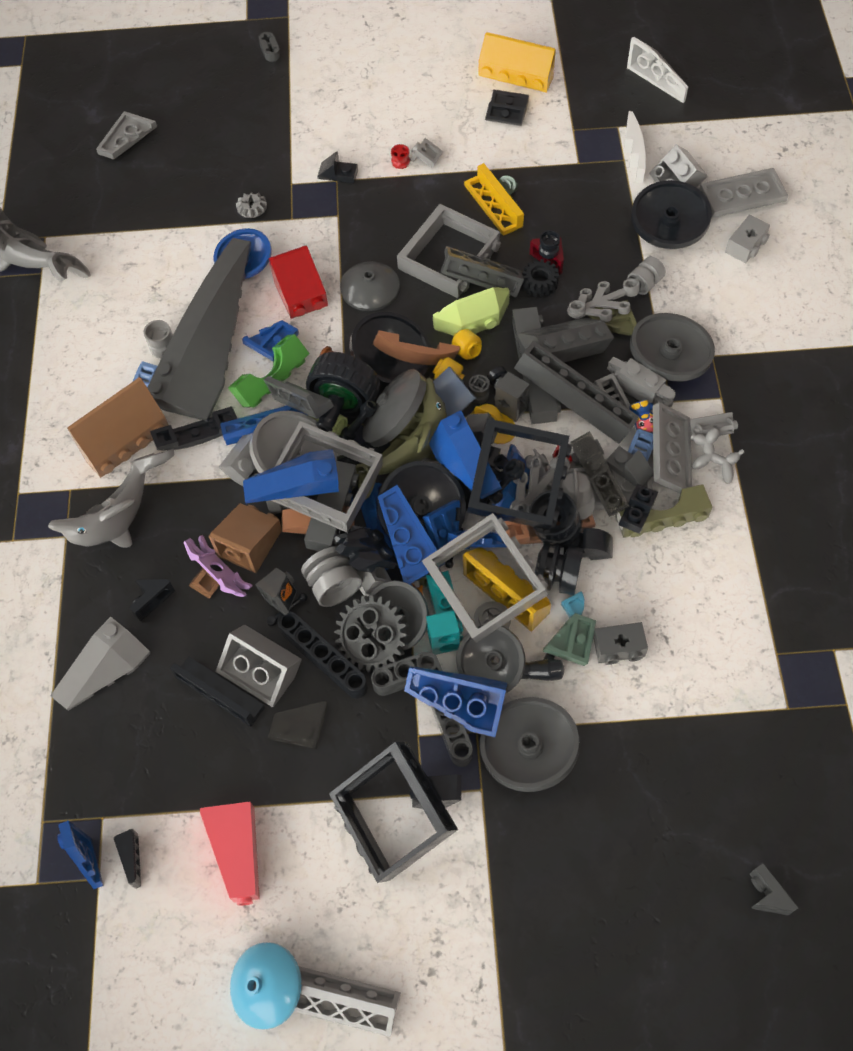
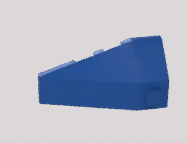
M460 410L440 421L429 445L436 460L472 491L481 447ZM488 462L480 495L481 499L502 489Z
M333 449L308 452L243 480L245 503L339 492Z
M410 666L404 691L428 706H433L444 713L446 717L456 720L469 731L496 737L507 683L484 677Z

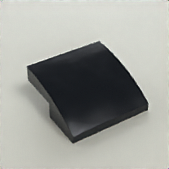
M493 89L485 120L522 126L529 102V95Z

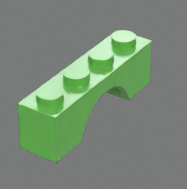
M295 334L286 335L272 348L274 364L266 376L258 378L252 374H242L228 387L242 407L254 408L261 403V398L265 394H270L263 379L269 376L279 381H284L291 375L290 371L292 369L298 368L305 363V358L310 353Z

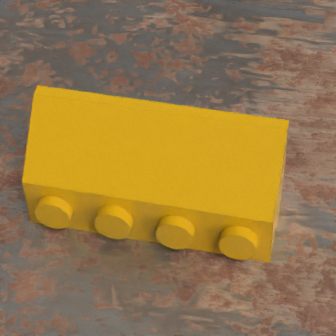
M486 32L479 58V76L547 93L554 76L556 49Z
M476 548L463 554V575L491 599L503 604L507 609L535 591L527 580H521L515 575L514 570L509 565H503L498 561L497 556L492 551ZM544 597L516 616L515 619L532 632L550 613L551 604L549 599Z

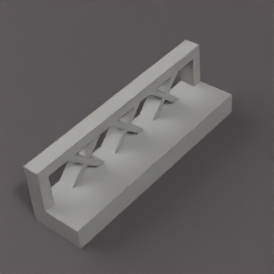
M299 966L301 994L305 995L310 1002L307 1004L298 1002L294 1012L391 1037L401 992ZM323 1001L332 1002L335 1009L332 1011L326 1010L320 1003ZM350 1007L356 1008L362 1015L356 1018L350 1016L346 1010ZM379 1014L388 1017L387 1025L376 1023L373 1016Z

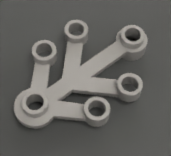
M634 278L627 279L623 282L622 289L607 294L610 292V283L601 281L598 283V289L593 300L587 303L586 301L592 299V290L584 288L580 290L579 299L569 304L567 309L568 315L575 319H580L585 315L598 316L601 321L608 322L612 320L611 309H618L620 314H628L630 312L629 302L613 300L625 295L628 297L636 296L640 291V282ZM595 307H601V308H605V309H602V310H601V309H594V308H595Z
M536 456L527 458L526 466L530 469L528 494L525 496V484L528 481V475L524 472L521 480L520 478L513 480L517 484L516 500L511 503L510 509L529 513L532 501L539 494L546 492L543 491L544 488L553 479L557 457L550 461V469L539 481L541 459ZM565 457L564 465L568 466V473L570 469V462L568 458Z

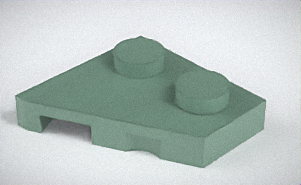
M574 613L543 648V652L582 666L587 665L596 620Z

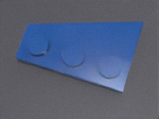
M69 820L58 824L60 833L57 834V839L61 849H65L93 889L104 886L91 837Z

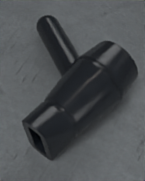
M546 653L543 660L525 662V669L521 679L561 680L564 675V665L561 660L554 659V655Z

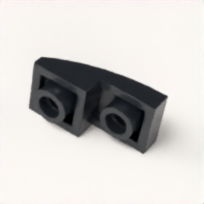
M637 484L620 519L619 526L640 534L658 492Z

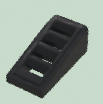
M129 829L114 836L113 839L128 883L137 889L141 887L139 836L134 829Z

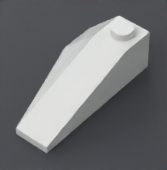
M635 37L631 38L627 68L684 103L688 91L686 83L657 50Z

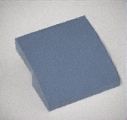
M450 366L433 381L436 393L445 403L447 417L460 410L463 411L476 399Z

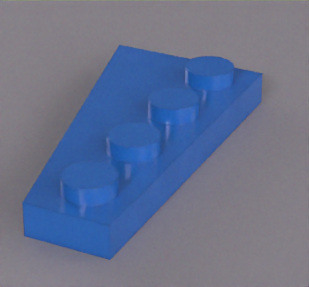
M396 485L379 495L378 500L403 582L412 585L430 574L422 560L433 554L437 549L400 488Z

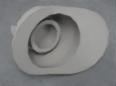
M574 469L572 473L566 475L565 480L562 479L560 488H563V492L567 493L574 500L580 517L584 520L591 516L595 509L594 485L585 474Z

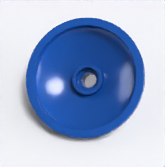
M250 228L233 231L222 238L217 244L213 255L214 264L232 238L251 242L248 264L245 266L244 271L246 274L245 279L260 273L267 266L272 254L271 244L266 235Z

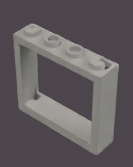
M439 204L397 255L398 269L459 298L469 288V282L460 279L455 281L414 260L443 224L485 243V246L477 256L488 260L500 248V232Z
M300 421L275 467L294 459L303 442L307 440L329 450L333 449L334 452L368 465L371 468L346 514L305 496L271 501L348 533L383 466L382 454L375 452L373 448L367 449L362 447L354 440L340 438L332 431L326 432L314 424L311 426Z
M493 513L422 560L476 643L548 595L545 589L548 584L542 575H535L532 570L535 565L529 556H522L519 551L522 546L515 536L509 537L506 533V530L509 529L502 518L497 520ZM495 529L536 591L478 629L438 567Z

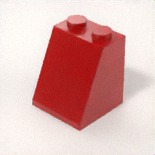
M307 245L269 258L274 284L290 319L328 306L325 289Z

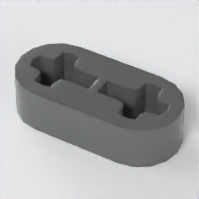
M271 32L261 33L259 35V43L265 59L268 61L278 60L280 58V50L275 36Z

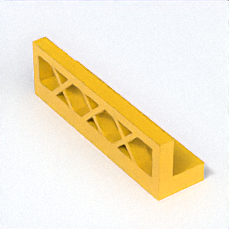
M484 163L478 165L477 176L464 181V186L503 236L522 228L524 221L522 210ZM480 182L482 189L473 188L472 185ZM482 196H490L492 198L491 202L483 200ZM492 208L501 209L502 213L496 214L491 210ZM502 220L509 221L512 225L504 228L501 223Z

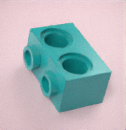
M455 611L426 616L427 633L432 653L438 655L457 651L460 641L463 639V626L459 618L456 619Z

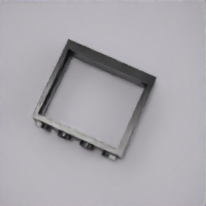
M487 418L467 513L486 517L493 513L497 519L502 518L505 521L550 530L552 523H557L559 510H555L556 502H561L563 488H560L561 479L565 480L568 466H565L564 462L565 457L569 458L571 454L572 444H568L570 436ZM494 432L560 446L546 516L479 502Z
M394 742L329 793L335 804V810L340 813L344 821L346 831L353 837L358 853L366 861L369 873L373 874L377 883L390 881L458 830L407 742ZM396 761L436 833L390 867L351 795Z

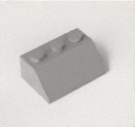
M243 625L229 633L216 672L266 704L274 707L294 680L302 659L250 627Z

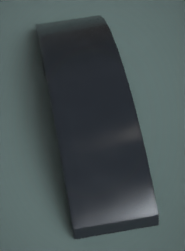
M231 406L212 412V417L209 418L208 422L201 420L175 429L168 425L151 430L150 434L157 450L184 449L222 436L220 423L238 418Z

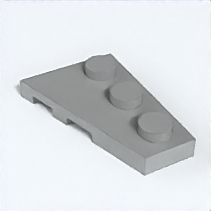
M124 111L96 148L98 155L111 159L117 158L157 127L156 121Z

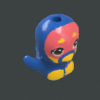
M648 400L630 405L629 410L639 416L635 423L636 430L642 429L653 434V413L651 410H653L654 404L649 403Z

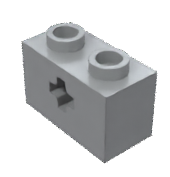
M749 214L730 237L725 253L747 263L751 257L754 258L760 249L759 246L766 244L770 236L768 234L770 225Z

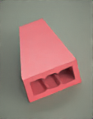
M251 802L200 808V814L229 898L234 903L237 902L239 906L253 904V900L260 899L254 806Z

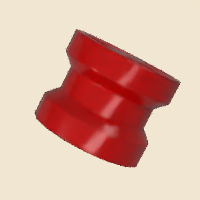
M398 144L391 149V162L397 169H404L410 164V152L406 145Z

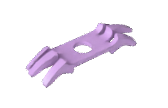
M203 535L198 538L201 550L191 538L184 541L191 561H197L218 582L221 591L240 597L247 595L240 589H250L253 585L244 582L238 572L234 573L215 554V550L207 545ZM210 565H218L222 571H215Z

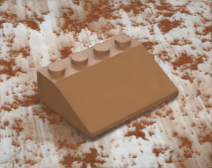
M139 377L71 424L67 429L85 461L101 478L112 472L122 462L130 459L137 451L145 448L153 441L150 431L168 426V422L145 383Z

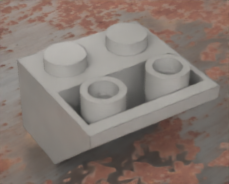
M677 144L649 173L655 182L667 180L681 181L696 188L708 177L688 150Z
M252 433L243 435L219 466L227 476L242 486L243 480L259 474L250 455Z

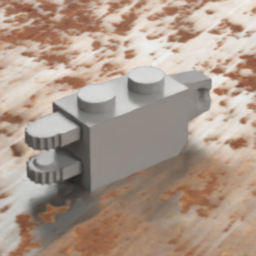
M615 357L609 361L607 369L614 373L624 392L639 401L648 400L649 403L653 404L660 402L668 407H672L676 392L665 384V378L632 358L628 362H623Z

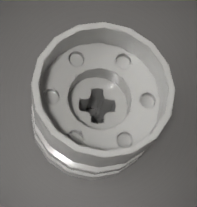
M337 546L315 553L303 564L301 569L307 584L312 587L316 600L323 607H331L347 600L360 589L362 584L357 571L348 563L350 559L340 555L335 550Z

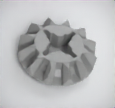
M251 191L249 195L244 193L243 197L238 198L236 207L238 213L243 217L254 218L265 212L267 202L265 196H261L260 193L254 194Z
M486 602L475 611L474 623L477 627L485 625L488 622V613L495 618L506 611L507 607L499 602ZM511 620L504 624L503 627L509 629Z

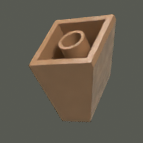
M240 503L210 533L209 539L218 557L257 573L281 533L282 527L278 517L275 515L262 513L252 505L246 506Z

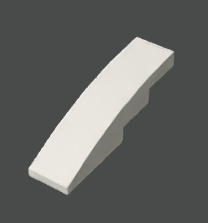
M629 111L623 153H631L629 167L637 168L635 182L643 183L646 169L644 138L633 111Z

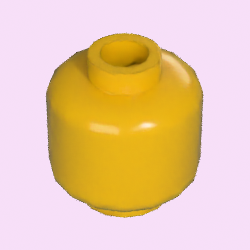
M469 329L458 331L451 342V345L460 346L457 354L465 360L477 357L482 350L481 338Z
M446 357L444 360L440 359L432 373L435 374L434 379H436L450 366L463 380L465 376L462 374L463 366L455 360Z

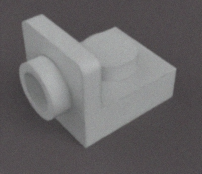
M425 138L421 144L417 142L411 152L414 154L411 160L414 161L418 157L430 167H433L443 151Z

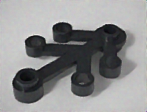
M503 454L496 456L493 461L498 469H503L500 472L493 470L502 488L487 496L493 504H497L502 500L503 494L501 492L512 480L521 478L525 470V464L521 460H508ZM459 480L465 499H467L471 494V490ZM480 498L479 502L485 503L484 498Z

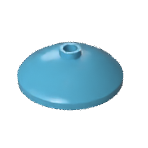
M259 943L247 949L235 964L230 981L231 1001L239 1018L250 1027L271 1029L283 1024L294 1012L300 998V969L293 955L283 946L275 943Z

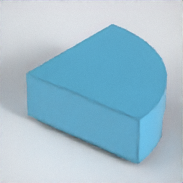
M582 591L561 602V606L569 618L574 613L582 615L584 611V595Z

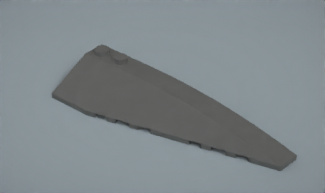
M237 238L231 239L205 277L179 322L147 387L161 410L208 422L225 385L224 375L229 364L227 360L229 352H231V339L235 332L238 317V302L242 296L241 287L246 275L244 271L245 266L248 264L251 249L250 241Z

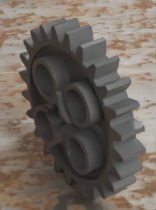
M371 595L370 598L361 596V601L354 599V606L346 605L348 613L340 612L343 621H336V624L341 626V628L334 631V633L340 635V638L335 640V643H342V647L338 649V652H346L344 657L347 660L351 659V663L354 666L358 664L360 671L366 668L367 672H373L374 668L376 670L391 664L390 661L393 663L397 662L398 658L396 655L405 654L400 648L401 646H408V643L403 641V639L410 636V634L404 632V629L409 627V624H402V620L406 618V615H398L401 608H392L394 601L389 600L386 602V597L381 596L377 600L376 595ZM372 611L376 614V620L373 623L369 618ZM355 627H357L360 632L359 637L357 639L353 635ZM387 628L391 631V638L389 640H386L384 637V632ZM369 645L374 647L373 656H370L368 653Z

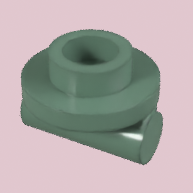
M505 175L498 180L509 195L517 191L518 183H516L512 176Z

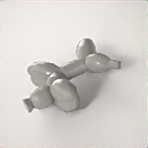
M718 428L710 429L706 436L693 432L690 439L694 440L698 445H703L704 454L693 462L692 468L700 469L705 467L710 461L722 465L723 479L726 483H730L734 474L732 465L738 462L740 456L745 453L744 450L741 449L739 452H733L727 455V457H723L714 453L713 443L720 434Z

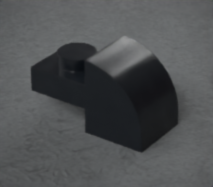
M583 528V533H580L578 539L569 545L584 548L582 557H589L590 560L613 558V537L601 529ZM568 546L564 547L563 555H565Z

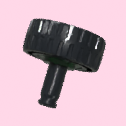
M341 352L324 353L315 360L306 379V390L330 399L334 406L319 417L316 426L326 432L332 431L340 414L347 418H356L364 402L370 400L375 403L380 391V380L376 372L368 364L352 355Z

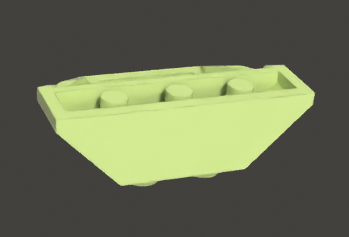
M492 287L456 300L444 307L440 312L433 314V327L437 331L453 336L462 329H469L475 334L486 329H492L500 324L508 307L510 290L508 288Z

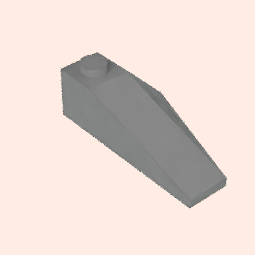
M110 617L93 634L50 696L69 711L94 696L96 691L106 685L109 687L115 683L116 679L126 673L128 675L135 671L151 652L125 627Z

